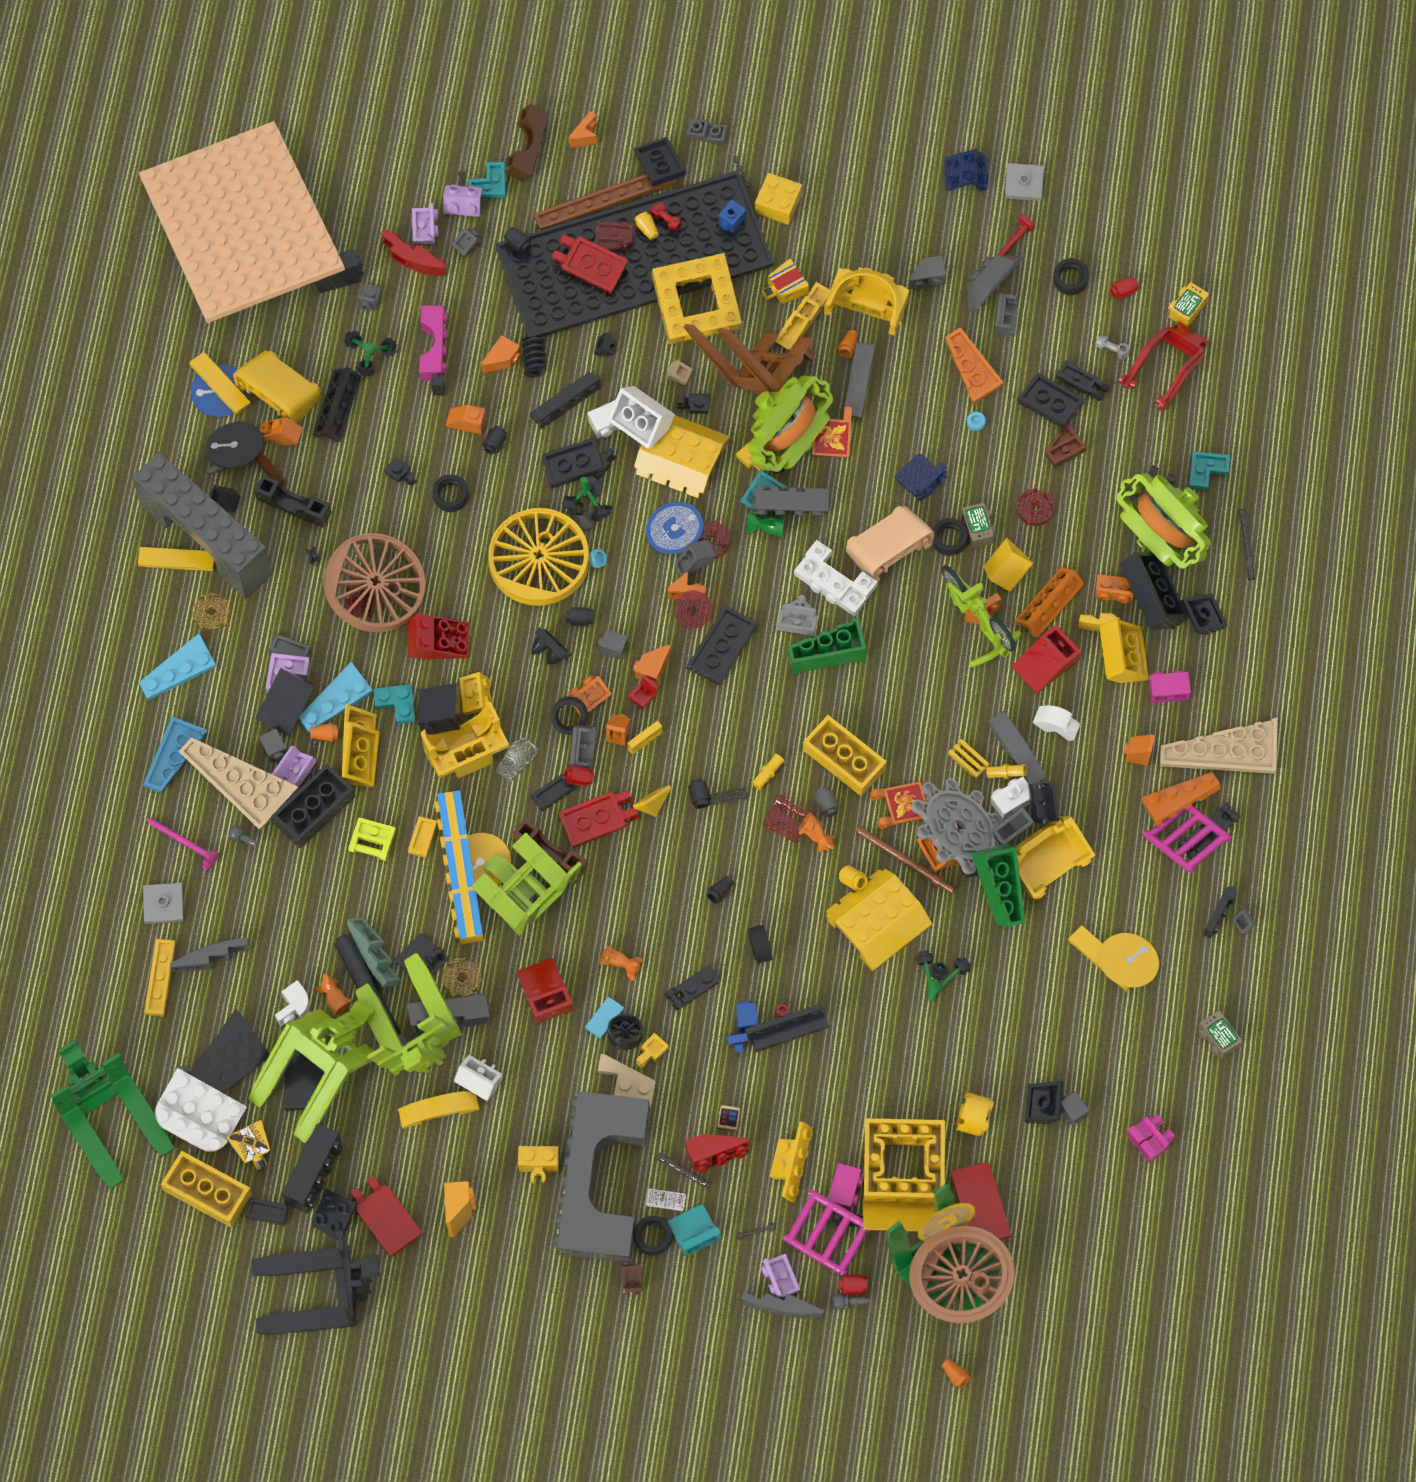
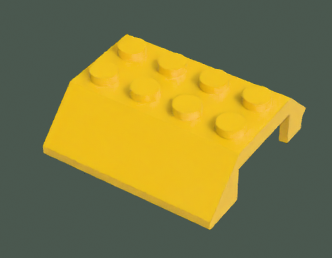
M675 415L669 430L651 449L641 445L634 466L637 468L636 474L649 479L650 474H653L651 480L662 485H666L669 480L670 488L683 492L685 487H687L686 494L699 498L700 493L705 494L712 470L720 453L724 454L731 436Z
M887 869L883 871L877 870L869 877L870 881L867 882L864 889L854 890L855 893L849 892L839 900L840 905L835 903L826 910L828 922L835 929L838 927L858 949L860 958L872 972L932 925L921 903L900 879Z

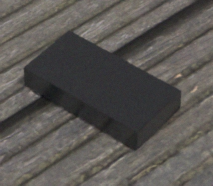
M561 774L533 793L531 798L543 812L574 791V788L571 784H567L564 775Z
M250 1197L245 1218L284 1226L289 1205Z

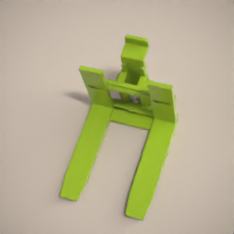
M527 833L512 846L527 861L519 870L504 856L501 858L498 854H495L483 866L490 875L493 873L504 884L501 888L486 873L471 886L519 936L524 932L527 923L531 925L563 894L568 883L570 885L574 883L582 867V864L578 862L566 873ZM533 869L551 885L548 889L530 873ZM536 895L538 899L532 903L530 899Z
M415 953L404 962L430 1017L417 1024L418 1028L425 1031V1033L407 1043L406 1046H403L380 999L369 984H365L355 991L358 1000L362 999L375 1010L367 1021L380 1048L367 1055L369 1060L377 1063L379 1067H385L395 1075H398L403 1069L408 1072L415 1070L419 1073H428V1067L432 1063L443 1064L442 1059L446 1058V1055L442 1048L453 1038L462 1035L428 967L420 955Z
M360 999L353 1004L348 1013L336 1019L330 1017L323 1010L318 1009L307 1013L296 1021L293 1020L287 1023L254 1083L249 1100L258 1107L264 1105L274 1091L296 1050H298L325 1072L294 1131V1135L302 1142H308L316 1124H320L347 1076L372 1062L368 1059L367 1055L374 1052V1050L367 1044L356 1047L352 1041L355 1037V1031L366 1024L368 1018L375 1010ZM330 1035L331 1039L327 1044L325 1036ZM342 1047L349 1051L342 1056L336 1052V1050Z

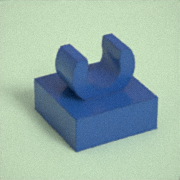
M746 1032L726 1035L727 1043H734L735 1052H742V1042L748 1041Z

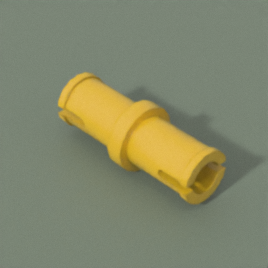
M775 753L767 765L762 766V771L751 782L756 789L761 790L767 781L775 776L774 773L785 762L784 759Z
M1003 764V766L987 767L986 774L988 779L1003 777L1004 779H1010V777L1026 776L1027 767L1025 764Z

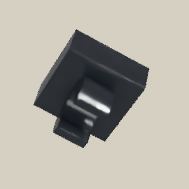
M606 332L599 336L593 354L599 357L603 354L613 355L615 352L609 348L610 346L615 347L617 345L612 340L613 335Z

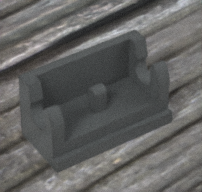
M999 293L995 334L1015 336L1019 304L1017 296Z
M575 724L573 727L570 765H593L596 726Z

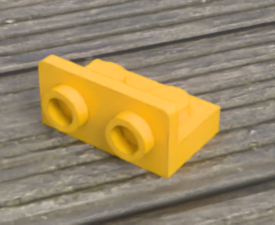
M477 672L459 678L463 714L470 715L482 711L485 702H491L493 705V700L490 696L491 682L487 676Z

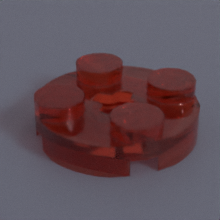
M1033 488L1024 491L1020 495L1016 511L1019 518L1027 526L1043 525L1053 516L1054 501L1049 493ZM1032 504L1040 506L1037 511L1031 509Z
M718 521L703 523V532L697 542L709 540V537H715L714 544L709 542L716 555L714 559L722 557L727 553L730 546V533L728 529Z
M697 590L686 591L676 600L674 614L684 627L697 629L706 624L711 618L712 604L706 594ZM691 605H695L699 609V611H695L694 615L691 614V611H688Z

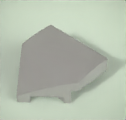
M803 594L798 596L795 601L783 604L782 610L779 613L777 630L814 636L817 623L816 610L806 602Z

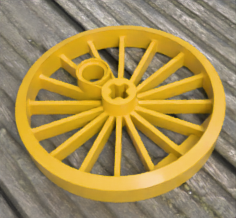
M533 508L510 516L498 527L490 542L488 564L495 584L505 595L523 604L543 606L564 600L581 586L589 570L590 551L584 533L570 517L552 509ZM535 519L537 546H535L523 521ZM538 519H550L546 532L539 533ZM557 521L564 526L553 537L550 530L553 522ZM520 524L531 546L509 529ZM568 528L575 533L576 536L554 546V543ZM507 533L526 549L499 541ZM542 539L550 540L547 544L540 543ZM580 540L583 550L555 552ZM496 547L522 554L494 557ZM584 556L583 565L580 566L557 559L556 557ZM523 560L499 572L496 571L494 565L495 562ZM552 563L572 568L580 572L577 575V577L574 580H572L569 576L563 573ZM527 565L513 580L502 577ZM533 566L527 584L517 583ZM547 566L569 582L570 585L563 590H559ZM536 568L539 572L540 589L530 587ZM542 568L545 570L556 592L543 590Z

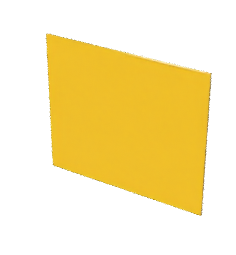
M863 1199V1230H888L900 1221L906 1231H918L921 1225L930 1216L935 1214L934 1203L864 1202Z

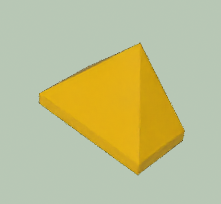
M667 785L658 788L633 805L634 809L656 817L671 790V786Z

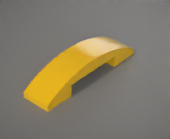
M471 1091L435 1096L398 1109L402 1128L422 1124V1121L460 1113L461 1115L480 1110L476 1094Z

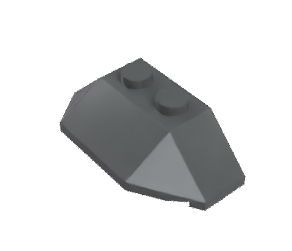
M1012 255L987 257L981 263L982 267L980 270L974 271L970 276L971 280L967 283L968 310L970 312L978 310L1019 262L1022 261L1023 257Z

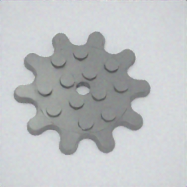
M948 778L945 781L944 791L939 790L933 783L927 781L923 784L922 792L928 802L917 799L913 801L911 807L912 811L921 816L925 822V825L918 827L917 836L920 839H930L933 841V844L938 848L936 859L939 862H947L950 858L956 859L965 874H972L976 871V866L971 852L1002 845L992 832V829L1001 823L1003 819L998 813H988L983 809L982 802L984 796L980 791L973 790L970 795H965L960 791L957 781L953 778Z

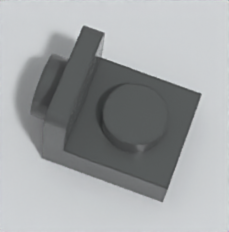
M464 227L451 245L463 256L467 257L477 243H482L483 240L479 237L481 234L477 230Z
M363 284L361 294L357 298L358 307L364 310H377L382 289Z

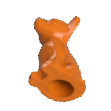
M811 812L808 813L799 826L798 833L800 835L806 834L812 841L817 842V850L820 853L824 850L834 849L833 841L836 837L824 834L820 821Z
M607 946L599 959V965L623 967L627 971L628 979L634 981L635 974L639 972L640 963H642L643 959L640 957L628 959L623 953L614 950L612 946Z
M325 973L323 974L321 984L315 987V990L318 993H327V1004L333 1016L337 1017L349 1009V1005L353 1000L346 998L342 990L336 987L338 984L337 979L329 977Z

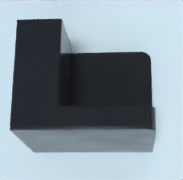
M218 485L213 486L210 498L220 507L232 513L235 512L241 497L234 489Z

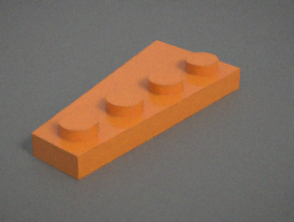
M961 327L945 337V341L973 404L1004 385V382Z
M1210 772L1143 796L1141 799L1156 827H1158L1166 818L1171 819L1175 817L1178 811L1183 808L1187 810L1192 807L1193 802L1197 800L1202 801L1220 790L1221 787L1214 773Z

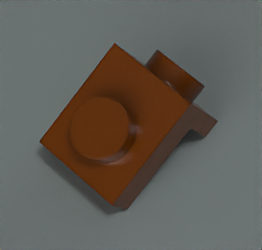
M641 1263L621 1265L623 1293H627V1295L639 1294V1292L643 1291Z

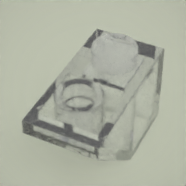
M525 737L511 744L495 771L510 783L531 763L539 749Z

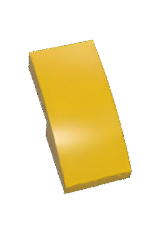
M1101 613L1100 619H1096L1093 615L1081 614L1078 628L1100 631V626L1120 618L1112 613Z

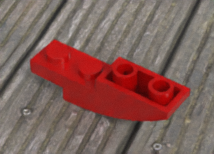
M386 229L381 233L382 243L390 248L391 258L398 263L424 274L445 276L447 274L446 263L441 258L434 257L427 248L417 245L413 249L409 243L402 242L397 234L394 232L390 233Z

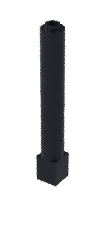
M346 935L338 937L334 946L356 989L361 988L365 984H369L380 999L403 1046H406L408 1042L399 1029L352 937Z

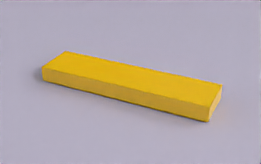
M205 352L190 361V366L235 415L251 406V402Z
M140 547L138 567L214 571L215 561L207 551Z
M1081 925L1068 941L1102 970L1099 962V952L1103 943ZM1119 985L1126 992L1131 988Z
M156 939L144 1010L145 1015L165 1016L172 972L170 963L174 960L176 941Z

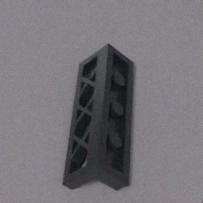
M349 367L333 371L313 432V436L316 438L327 436L334 442L341 441L361 376Z
M588 372L530 413L531 417L543 429L601 388L600 377L598 375L593 376L591 372Z
M817 1004L746 1028L745 1031L751 1037L754 1051L759 1052L830 1027L825 1009Z

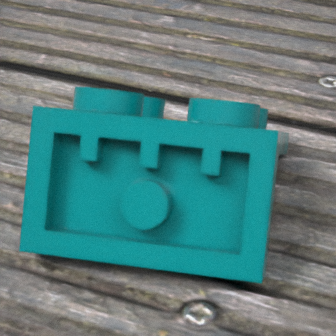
M703 1204L668 1220L672 1233L685 1257L721 1239L718 1227L713 1225Z

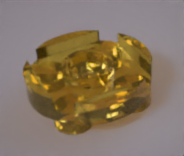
M206 593L200 596L199 600L194 603L192 615L200 629L213 631L228 624L231 610L228 601L219 594ZM209 608H213L216 611L214 615L206 614V612H209Z
M457 958L447 964L442 974V980L445 989L453 997H468L480 989L482 975L479 966L475 962L473 963L466 958ZM461 973L467 976L464 982L457 980Z

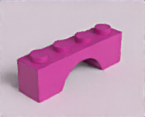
M421 306L422 331L429 333L435 342L427 353L420 355V381H432V375H438V378H440V375L446 374V363H443V357H447V346H444V340H447V329H444V324H448V313H444V306Z

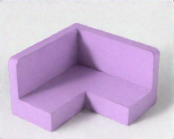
M272 653L266 682L267 694L280 668L298 677L307 678L308 669H311L310 658Z

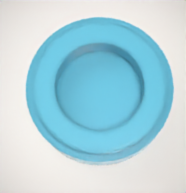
M972 412L968 415L967 426L970 430L980 431L985 427L986 419L982 413Z
M598 548L590 551L589 562L592 567L600 568L606 565L607 556L602 549Z

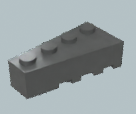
M756 486L752 488V511H756V515H768V511H774L775 515H786V512H794V515L802 516L805 515V512H812V516H824V512L829 511V489H799L793 487L784 489L766 487L763 489V486Z

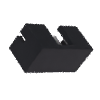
M432 375L431 386L433 395L444 396V376L440 375V378H438V375Z

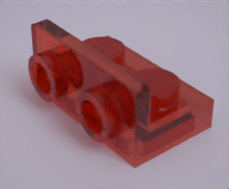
M362 585L347 586L346 590L349 592ZM365 589L349 596V598H345V610H348L356 602ZM369 593L363 597L350 614L355 617H363ZM374 594L366 618H372Z

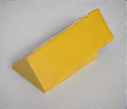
M347 704L345 705L342 778L352 786L373 787L380 731L375 730L377 714Z

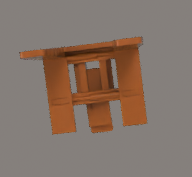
M684 325V329L733 388L740 385L742 389L754 391L759 395L765 391L769 393L780 391L794 368L800 365L803 360L811 361L816 354L815 350L808 349L813 339L807 337H799L786 354L768 352L778 335L767 332L762 335L752 352H750L729 329L720 328L719 334L743 363L739 371H737L694 325ZM761 361L769 362L766 368L760 363Z

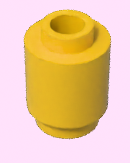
M851 865L845 866L839 873L840 882L853 890H862L867 885L868 879L865 874Z

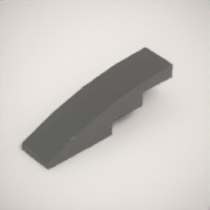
M859 342L856 343L845 407H852V416L862 418L875 345Z
M1004 711L987 720L1003 750L1010 756L1014 765H1026L1027 775L1023 777L1028 784L1037 783L1047 777L1029 746Z
M246 937L227 940L190 952L171 962L172 973L211 970V962L230 960V953L249 951L248 939Z
M746 1292L741 1297V1304L778 1316L801 1319H822L824 1316L823 1309L787 1294L784 1301L768 1293H765L763 1300Z

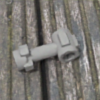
M1099 335L1095 344L1099 349L1107 348L1117 353V357L1121 360L1129 357L1130 350L1127 344L1121 343L1117 345L1108 341L1107 336Z

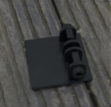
M420 933L394 961L408 973L404 961L417 953L428 967L431 975H433L449 958L444 954V950L441 947L437 948L427 937Z
M325 1189L311 1226L338 1239L337 1231L341 1230L343 1236H345L347 1225H350L349 1220L353 1218L351 1215L357 1209V1202L351 1199L348 1200L329 1189Z

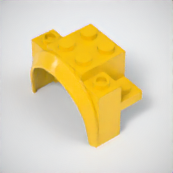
M859 267L856 271L839 268L825 303L824 314L831 316L834 305L889 321L891 327L888 334L895 336L898 325L902 324L904 318V309L909 299V289L902 285L896 286L893 277L886 273L873 271L870 268ZM853 289L852 294H849V293L847 292V291Z
M485 702L483 710L474 718L460 725V730L428 735L425 730L420 733L424 752L439 778L453 772L456 773L458 779L493 764L492 755L509 747V743L501 729L500 719L491 702Z

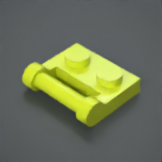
M358 818L349 845V851L354 853L357 851L380 857V860L386 861L396 827ZM361 839L383 845V848L380 850L358 844V840Z

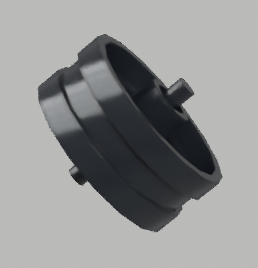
M620 1014L610 1020L608 1024V1040L613 1047L619 1050H631L642 1042L643 1024L639 1018L631 1014Z

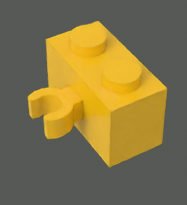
M519 1146V1172H532V1183H535L536 1176H541L542 1183H545L546 1175L544 1172H559V1147Z

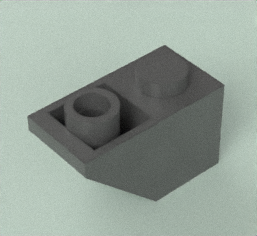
M942 255L924 258L909 277V289H922L925 286H940L946 283V271Z

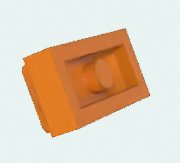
M590 111L568 137L570 147L597 144V136L592 133L597 126L596 114Z
M686 572L668 587V599L706 600V586L698 583L688 585V572Z
M998 593L986 599L987 604L984 607L990 618L989 612L992 614L1001 606V598ZM970 609L966 610L964 618L966 622L980 625L977 616Z

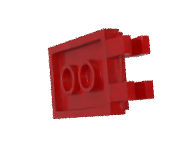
M563 234L560 242L562 245L570 248L567 256L555 250L552 260L562 264V270L612 294L628 264V260L580 236L578 239H573Z
M629 790L619 794H613L611 791L558 812L572 848L626 828L628 822L639 818L636 809L631 808L623 811L621 805L632 802Z
M372 1176L367 1182L374 1193L364 1198L359 1189L355 1188L351 1191V1196L357 1202V1209H355L357 1214L391 1258L422 1236L423 1233L390 1188L385 1185L381 1187L375 1177Z

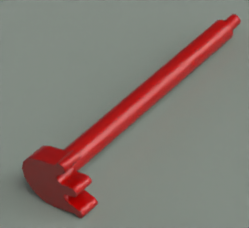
M1023 213L1017 219V223L1022 227L997 255H1005L1026 231L1031 232L1035 228L1034 223Z

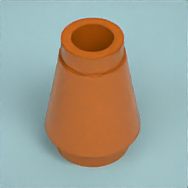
M849 330L839 344L838 353L840 356L851 358L854 355L858 337L856 331Z
M329 723L310 727V739L330 742L337 740V725Z
M951 1358L942 1364V1368L954 1386L960 1389L970 1381L969 1372L952 1361Z

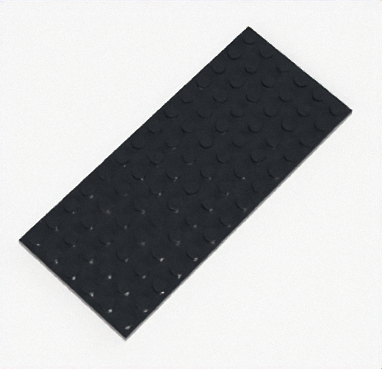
M739 170L526 234L531 238V247L527 252H517L506 241L495 244L527 337H544L658 302L652 279V269L722 253L725 254L731 279L774 267V262ZM731 199L746 209V219L734 233L729 230H723L718 224V215ZM662 202L667 208L665 212L672 217H679L682 221V226L679 230L675 231L674 229L671 230L668 227L669 223L661 217L657 220L653 219L659 235L649 240L635 225L636 221L634 219L643 212L649 214L650 208L654 204ZM563 234L573 239H578L580 236L628 260V264L612 294L562 270V264L552 260L555 250L566 256L570 248L562 245L560 242ZM712 278L703 280L701 283L697 281L685 284L683 287L681 285L676 286L677 293L682 295L711 286Z

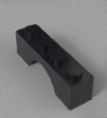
M263 474L254 489L257 500L322 528L332 513L330 503L314 496L305 498L296 495L286 489L279 481Z

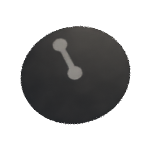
M245 422L229 423L221 426L210 435L206 443V454L210 461L218 466L238 467L250 462L259 454L263 446V436L260 430L252 424Z

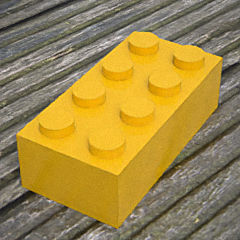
M829 715L803 741L804 752L861 797L886 771V760Z
M183 1151L180 1152L161 1183L165 1192L231 1228L252 1196L251 1189L248 1186Z

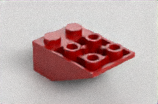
M416 613L408 620L407 656L420 659L469 658V622Z
M1055 625L1044 633L1012 665V668L1037 694L1080 660L1081 651Z
M553 958L516 971L536 1024L573 1011L571 999Z
M701 1134L685 1141V1152L693 1172L704 1173L714 1165L722 1166L727 1164L728 1160L735 1157L736 1159L745 1157L749 1152V1139Z

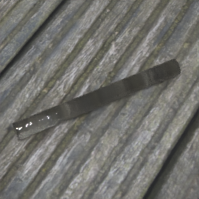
M1239 509L1248 580L1252 581L1256 578L1246 509Z

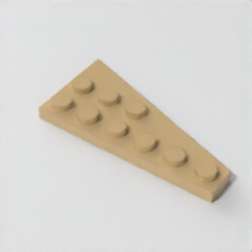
M1278 717L1262 723L1256 722L1254 725L1215 732L1204 737L1198 736L1187 741L1182 740L1161 745L1160 766L1275 774Z
M192 737L178 751L260 830L272 819L271 815L300 788Z

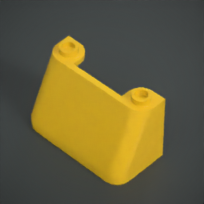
M271 350L269 352L263 351L233 374L235 385L242 392L246 390L248 393L252 392L274 408L278 416L287 417L297 424L321 399L320 387L316 383H310L279 360L278 356Z
M1059 816V821H1050L1015 846L1021 887L1031 899L1036 900L1046 894V886L1074 866L1081 865L1084 867L1092 861L1091 858L1096 856L1073 818L1069 816Z

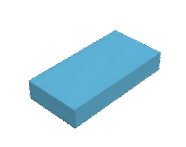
M608 997L585 1026V1029L601 1040L608 1031L610 1020L620 1015L624 1007Z

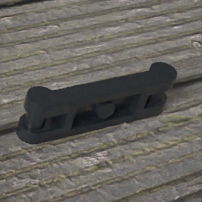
M1225 803L1209 819L1226 831L1241 816L1234 812L1228 803ZM1225 814L1229 817L1227 821L1222 818ZM1202 824L1186 839H1183L1177 847L1183 846L1206 825ZM1211 831L1195 845L1196 848H1191L1186 852L1187 857L1190 860L1193 859L1213 842L1218 835Z

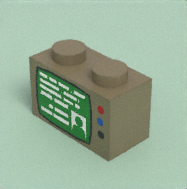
M984 503L963 507L961 516L968 531L971 549L993 544L996 530L989 521L991 519L989 508L986 509Z
M1220 1010L1200 1022L1198 1032L1203 1040L1207 1039L1210 1043V1049L1214 1055H1219L1223 1059L1241 1047L1242 1039Z

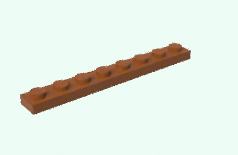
M646 174L534 213V219L539 230H543L675 185L677 180L674 179L652 187Z

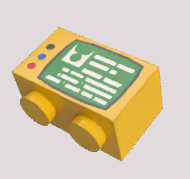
M1192 282L1187 287L1184 286L1178 295L1179 298L1173 300L1168 307L1170 310L1168 317L1175 322L1179 321L1189 327L1205 306L1209 293Z

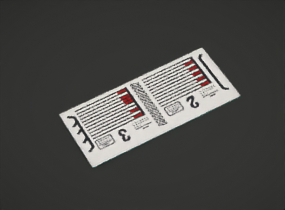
M648 1189L646 1206L683 1211L686 1194Z

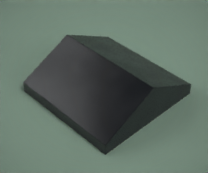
M1213 594L1183 598L1181 600L1196 633L1208 635L1228 626Z
M1063 1081L1028 1084L1026 1123L1051 1124L1060 1120Z

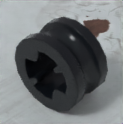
M313 547L312 550L306 549L310 564L313 565L314 562L320 563L316 548Z

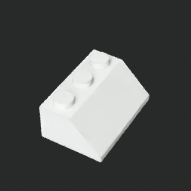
M635 386L620 389L608 421L646 448L651 449L669 430L675 414Z

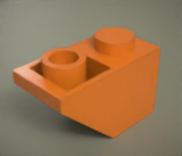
M287 417L264 421L260 428L263 440L283 446L297 444L303 427Z

